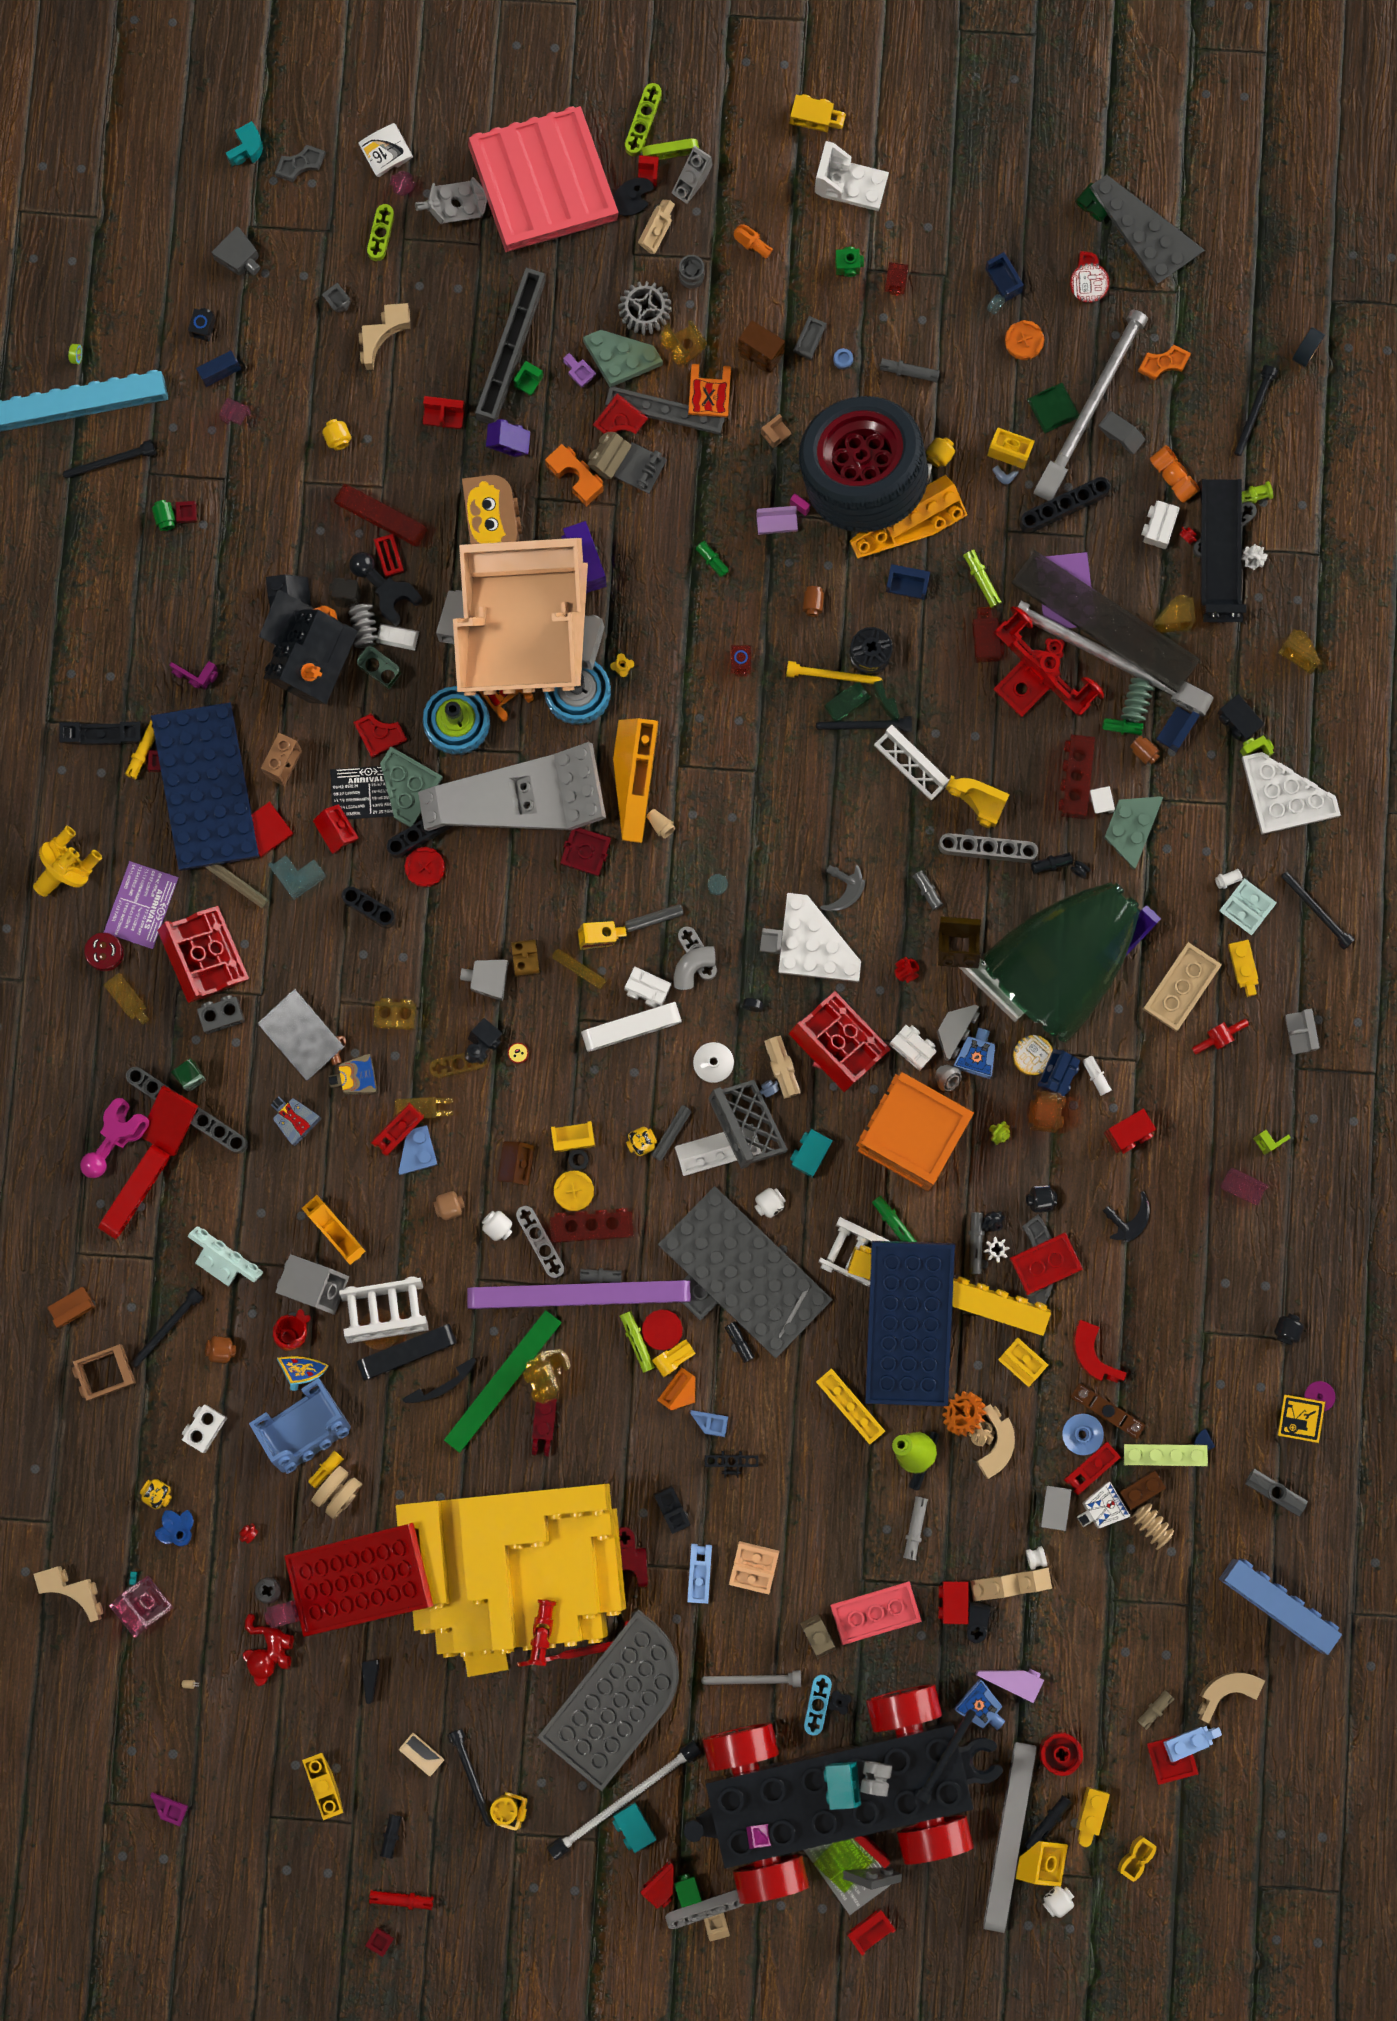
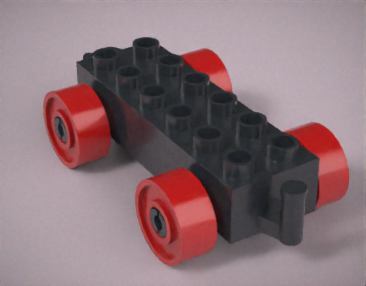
M935 1684L897 1690L866 1700L873 1732L895 1729V1735L773 1764L759 1766V1761L779 1755L771 1722L717 1733L702 1739L709 1771L731 1768L732 1773L705 1779L710 1807L698 1816L691 1817L686 1821L684 1835L691 1842L699 1841L702 1836L717 1838L725 1869L747 1864L732 1871L740 1904L773 1900L809 1888L802 1854H785L906 1825L911 1826L897 1831L904 1864H920L956 1856L974 1848L966 1815L944 1816L974 1810L968 1785L973 1783H990L1002 1774L1003 1769L998 1764L991 1765L986 1770H978L973 1764V1757L977 1752H992L996 1750L997 1744L988 1738H975L966 1744L958 1745L931 1790L933 1792L931 1794L932 1799L929 1804H926L913 1795L917 1788L920 1789L921 1786L925 1785L955 1734L954 1725L951 1722L923 1728L922 1723L942 1716ZM865 1761L892 1766L891 1776L886 1781L889 1784L886 1797L860 1792V1806L851 1809L830 1810V1805L826 1800L828 1786L824 1780L825 1766L832 1763L857 1762L859 1789L861 1788L862 1779L866 1777L863 1774ZM768 1824L771 1846L749 1849L746 1827Z

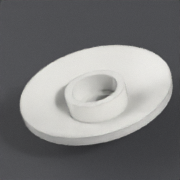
M711 1042L704 1044L697 1050L693 1065L695 1072L701 1079L706 1082L717 1083L725 1080L731 1074L734 1059L731 1051L725 1045ZM716 1058L717 1064L711 1065L710 1059Z

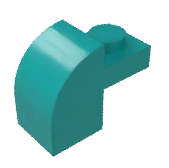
M251 121L235 130L241 144L226 152L231 166L240 165L247 158H250L251 162L255 163L262 154V141L258 130Z

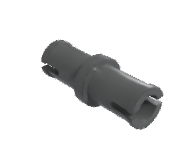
M921 870L915 873L912 877L921 889L920 893L922 896H925L932 911L942 907L944 904L935 891L936 887L930 883L925 871Z
M580 1268V1282L621 1283L622 1272L621 1270H603V1268H599V1270Z

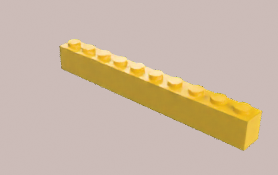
M860 1245V1248L855 1246L847 1271L850 1274L870 1280L871 1248ZM953 1278L952 1307L1044 1336L1051 1315V1311L1047 1308L1046 1304L1040 1302L1032 1304L1028 1302L1027 1298L1017 1295L1014 1298L1008 1296V1292L997 1289L996 1292L989 1290V1286L977 1283V1285H973L966 1278Z

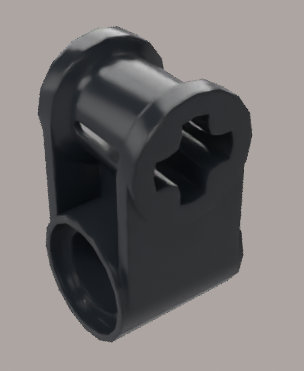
M969 1602L967 1638L973 1643H980L986 1638L990 1605ZM979 1628L978 1631L982 1633V1636H979L976 1640L974 1635H971V1631Z

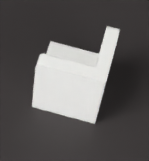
M1110 786L1089 791V802H1092L1095 814L1103 812L1110 814L1114 812L1115 807Z

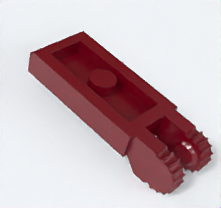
M536 1397L532 1432V1455H536L538 1452V1439L546 1440L544 1456L549 1457L551 1440H553L557 1399Z

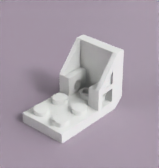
M826 141L816 176L815 193L823 198L879 211L889 172L851 163L852 157L836 144Z

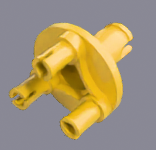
M66 826L50 842H45L39 849L40 859L46 869L36 883H34L33 888L43 897L48 896L60 883H65L72 887H82L88 881V876L92 873L93 867L102 859V855L98 851L92 850L81 861L79 853L77 851L75 854L73 853L75 851L74 848H66V844L76 835V832L69 826Z

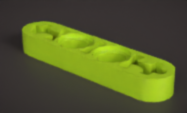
M650 83L645 87L625 142V150L630 156L635 157L641 154L660 103L662 91L656 83ZM656 90V94L653 95L652 102H650L649 92ZM650 107L652 109L651 114L643 115L641 113L642 108ZM642 124L646 127V130L643 133H638L635 131V127ZM636 137L638 138L637 147H635L634 150H631L630 145L634 144Z

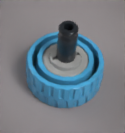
M595 661L593 670L582 668L581 686H574L575 690L562 691V687H555V691L544 692L547 706L556 718L570 725H583L597 720L605 712L611 697V685L606 671Z

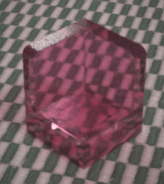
M227 398L219 417L222 422L227 424L231 421L241 425L245 416H250L251 411L248 406Z

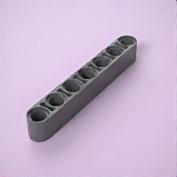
M132 1067L126 1073V1079L131 1085L156 1100L161 1087L165 1085L138 1067ZM140 1072L141 1079L138 1082H133V1074ZM157 1083L158 1090L155 1093H150L149 1086ZM198 1107L191 1125L236 1154H241L247 1149V1140L242 1135ZM203 1116L208 1117V1124L201 1127L199 1125L200 1118ZM218 1128H225V1135L217 1138L216 1130ZM235 1139L242 1140V1146L238 1149H234L232 1146Z

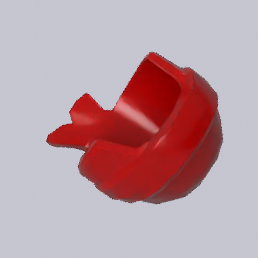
M299 1309L296 1316H281L273 1327L272 1337L276 1345L283 1350L289 1351L300 1348L306 1340V1323L311 1320V1316L305 1315L303 1309Z

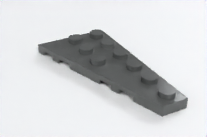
M1105 175L1089 187L1156 285L1205 251L1110 176Z

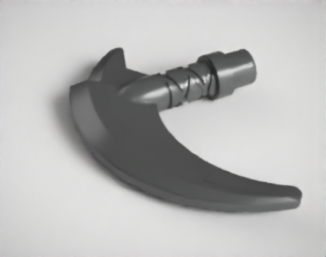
M829 865L826 872L847 883V888L836 902L823 905L820 909L826 911L843 910L854 904L861 896L865 887V880H862L861 870L858 865L855 866L854 874L849 876L840 871L839 868Z

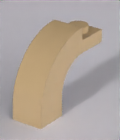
M991 1404L985 1406L983 1410L987 1412L986 1416L995 1430V1445L987 1455L976 1461L986 1479L996 1475L1006 1466L1012 1456L1015 1444L1014 1430L1009 1417L1001 1421L999 1419L1002 1416L996 1406L992 1407Z
M1230 1672L1217 1676L1204 1687L1199 1695L1207 1700L1205 1703L1202 1702L1198 1709V1714H1200L1198 1719L1209 1723L1217 1704L1229 1693L1238 1692L1257 1700L1265 1681L1243 1672Z

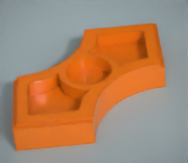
M1173 345L1167 352L1162 354L1147 353L1138 372L1153 380H1156L1165 371L1176 370L1182 372L1191 353L1176 345Z

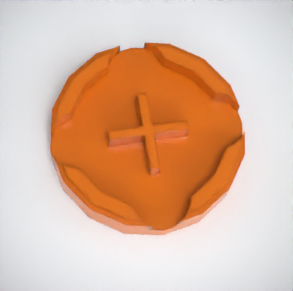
M1023 320L1014 323L1006 332V349L1016 359H1032L1043 348L1044 334L1041 328L1032 321Z

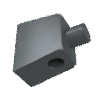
M238 226L211 252L215 261L239 276L246 270L254 276L261 268L255 262L259 257L257 250Z

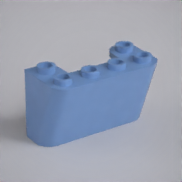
M319 1378L303 1387L301 1390L306 1397L274 1418H271L265 1412L249 1423L270 1461L283 1473L293 1472L298 1465L311 1460L316 1453L328 1449L333 1442L349 1434L351 1426Z

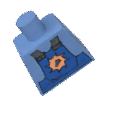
M978 1028L976 1038L967 1037L953 1067L959 1068L960 1071L990 1079L995 1052V1044L987 1042L990 1031Z
M981 1679L972 1686L953 1708L964 1717L969 1709L975 1711L976 1715L972 1722L981 1728L990 1723L998 1730L1005 1723V1720L997 1714L1002 1705Z

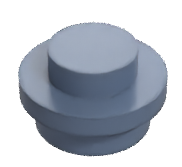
M772 1080L766 1081L761 1085L760 1093L764 1094L766 1098L773 1095L779 1090L777 1086L779 1083L777 1081L772 1082Z

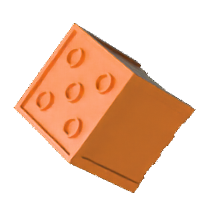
M901 1072L900 1076L895 1074L887 1090L889 1095L884 1094L879 1106L874 1111L867 1125L870 1129L868 1131L864 1129L856 1144L859 1147L857 1152L922 1189L929 1191L936 1182L974 1112Z

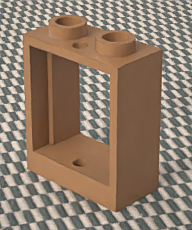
M278 733L261 767L266 778L285 787L302 753L298 742Z
M121 1344L73 1361L74 1367H72L74 1377L76 1379L79 1378L81 1384L79 1392L82 1398H86V1401H92L136 1384L126 1352ZM114 1354L124 1382L92 1393L83 1365Z

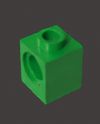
M689 1873L677 1876L678 1880L674 1881L681 1908L702 1902L695 1876H690Z

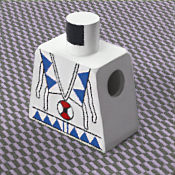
M1106 1482L1082 1503L1087 1511L1077 1516L1082 1527L1094 1522L1097 1528H1102L1128 1518L1130 1514L1112 1484Z

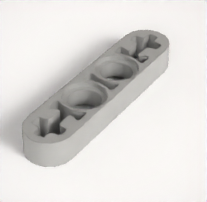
M529 1206L520 1207L516 1213L517 1220L546 1273L552 1278L561 1277L564 1273L563 1263L535 1212ZM523 1210L531 1212L529 1215L531 1222L534 1220L537 1222L530 1225L527 1229L524 1227V1225H528L526 1219H520ZM534 1227L541 1230V1236L538 1239L530 1237V1230ZM544 1245L551 1248V1253L547 1257H543L539 1253V1249ZM554 1255L556 1256V1259L553 1260L554 1264L561 1267L558 1269V1274L550 1273L549 1270L552 1269L550 1263L548 1262L546 1265L544 1261L550 1260Z
M737 1890L669 1912L665 1919L668 1928L676 1929L739 1908L744 1904L739 1903Z

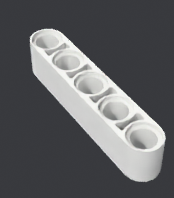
M676 1002L589 1028L582 1031L581 1034L587 1052L677 1025L682 1020Z

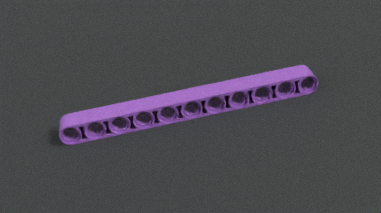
M690 1281L467 1288L468 1309L691 1301Z

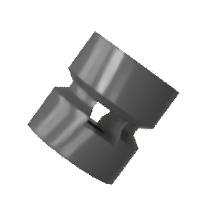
M687 255L679 263V280L684 287L693 289L703 283L704 263L696 255Z

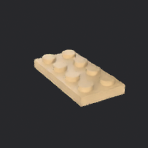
M1188 942L1143 1010L1177 1032L1222 964Z

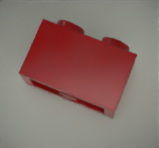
M942 1581V1586L939 1585L938 1598H942V1607H938V1619H942L943 1624H968V1582Z

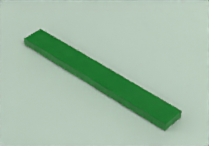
M544 1311L444 1439L446 1443L461 1453L562 1323L548 1311Z

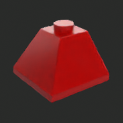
M670 1859L640 1888V1893L657 1909L660 1906L666 1907L673 1900L671 1896L673 1895L674 1861Z

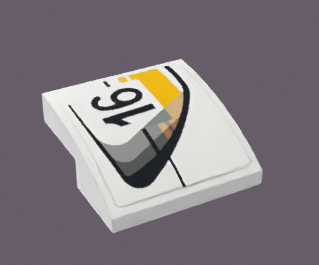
M395 123L374 132L358 142L371 168L378 177L393 167H400L413 158Z

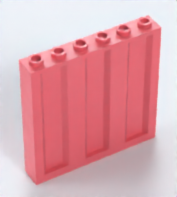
M574 106L568 107L558 113L550 112L544 117H532L526 122H514L508 127H496L490 130V132L483 134L475 133L469 137L468 147L505 252L617 221L618 210L581 106L576 108Z

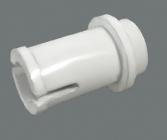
M1235 869L1224 875L1219 874L1215 881L1219 889H1226L1227 886L1242 881L1243 877L1240 870Z

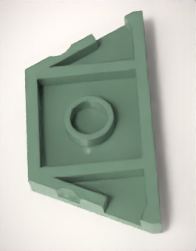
M1161 796L1119 800L1109 823L1104 839L1116 849V852L1130 864L1132 869H1136L1161 805L1163 799Z

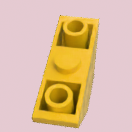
M323 1753L303 1759L302 1761L323 1820L343 1813L339 1791Z

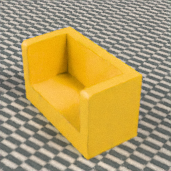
M591 1121L585 1124L555 1128V1126L551 1127L555 1153L595 1147Z

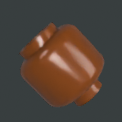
M213 1336L210 1340H207L205 1356H208L210 1362L227 1364L231 1357H235L236 1345H233L231 1338Z

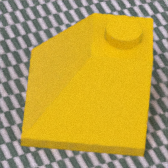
M1038 1841L1019 1857L1015 1879L1032 1884L1061 1887L1068 1844Z

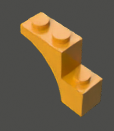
M318 1195L302 1207L306 1215L350 1265L366 1252Z

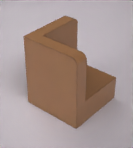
M780 414L761 428V435L773 449L791 435L790 430L782 422Z

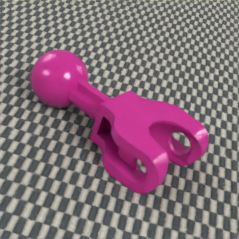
M123 1098L113 1100L104 1112V1127L100 1132L106 1137L96 1152L86 1154L81 1160V1171L89 1178H98L104 1174L107 1167L105 1159L115 1145L123 1148L126 1143L140 1139L149 1126L148 1118L142 1114H136L126 1122L125 1117L130 1107Z

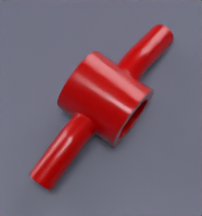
M1243 1019L1227 1027L1224 1022L1208 1031L1207 1033L1210 1038L1192 1047L1195 1055L1212 1045H1215L1218 1050L1233 1042L1232 1034L1247 1027L1249 1023L1246 1019Z

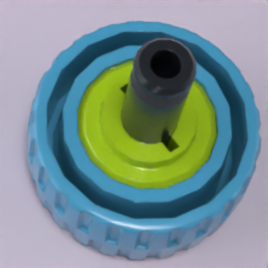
M457 686L446 687L437 691L427 701L423 711L424 731L429 741L438 750L451 755H464L477 749L485 741L490 728L489 711L485 702L477 693L476 695L464 696V692H457Z

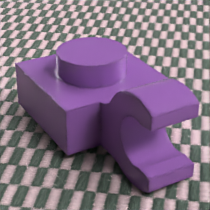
M570 353L563 358V362L571 369L568 375L581 388L596 376L594 370L583 359L578 363Z

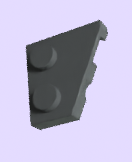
M891 1867L844 1870L843 1879L873 1890L901 1882L902 1874L893 1871Z

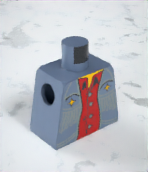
M277 1097L271 1104L278 1112L273 1120L293 1146H296L321 1120L316 1113L293 1098L286 1103L280 1097Z

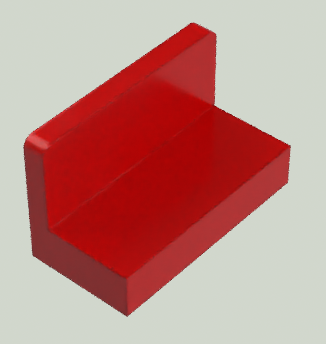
M339 804L324 809L313 820L332 854L359 838Z

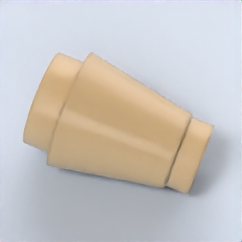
M652 809L647 814L646 818L658 836L667 838L675 830L673 822L655 809Z

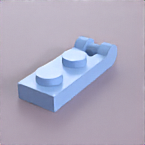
M691 1543L687 1602L708 1604L712 1545H706L705 1547ZM697 1554L705 1555V1561H696Z

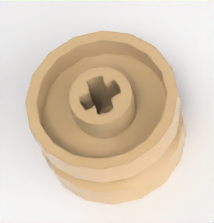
M341 1466L336 1468L326 1479L311 1500L318 1507H323L331 1500L326 1507L325 1513L332 1519H335L349 1506L363 1485L356 1478H351L343 1485L348 1477V1472Z

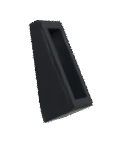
M380 1659L363 1661L362 1663L365 1701L367 1704H371L374 1700Z

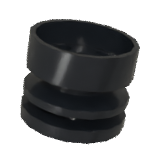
M866 627L858 631L852 639L849 651V658L853 668L860 674L869 676L883 672L891 659L892 641L887 633L876 627ZM871 646L875 647L874 650L868 652V648H871Z

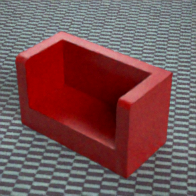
M879 1908L849 1930L847 1936L863 1956L866 1950L890 1932L894 1933L896 1929L882 1909Z

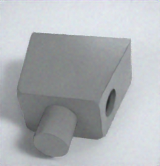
M476 960L473 970L461 969L460 980L470 981V989L473 992L503 1001L508 960Z

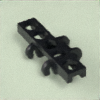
M721 1451V1455H705V1467H724V1471H722L724 1478H726V1475H737V1478H739V1474H741L739 1467H758V1456L742 1455V1451H739V1455H724V1451ZM714 1458L715 1463L708 1464L707 1459ZM718 1458H721V1464L717 1463ZM728 1458H735V1464L729 1465ZM742 1458L746 1459L745 1464H742ZM749 1458H755L756 1464H749ZM726 1467H737V1470H726Z

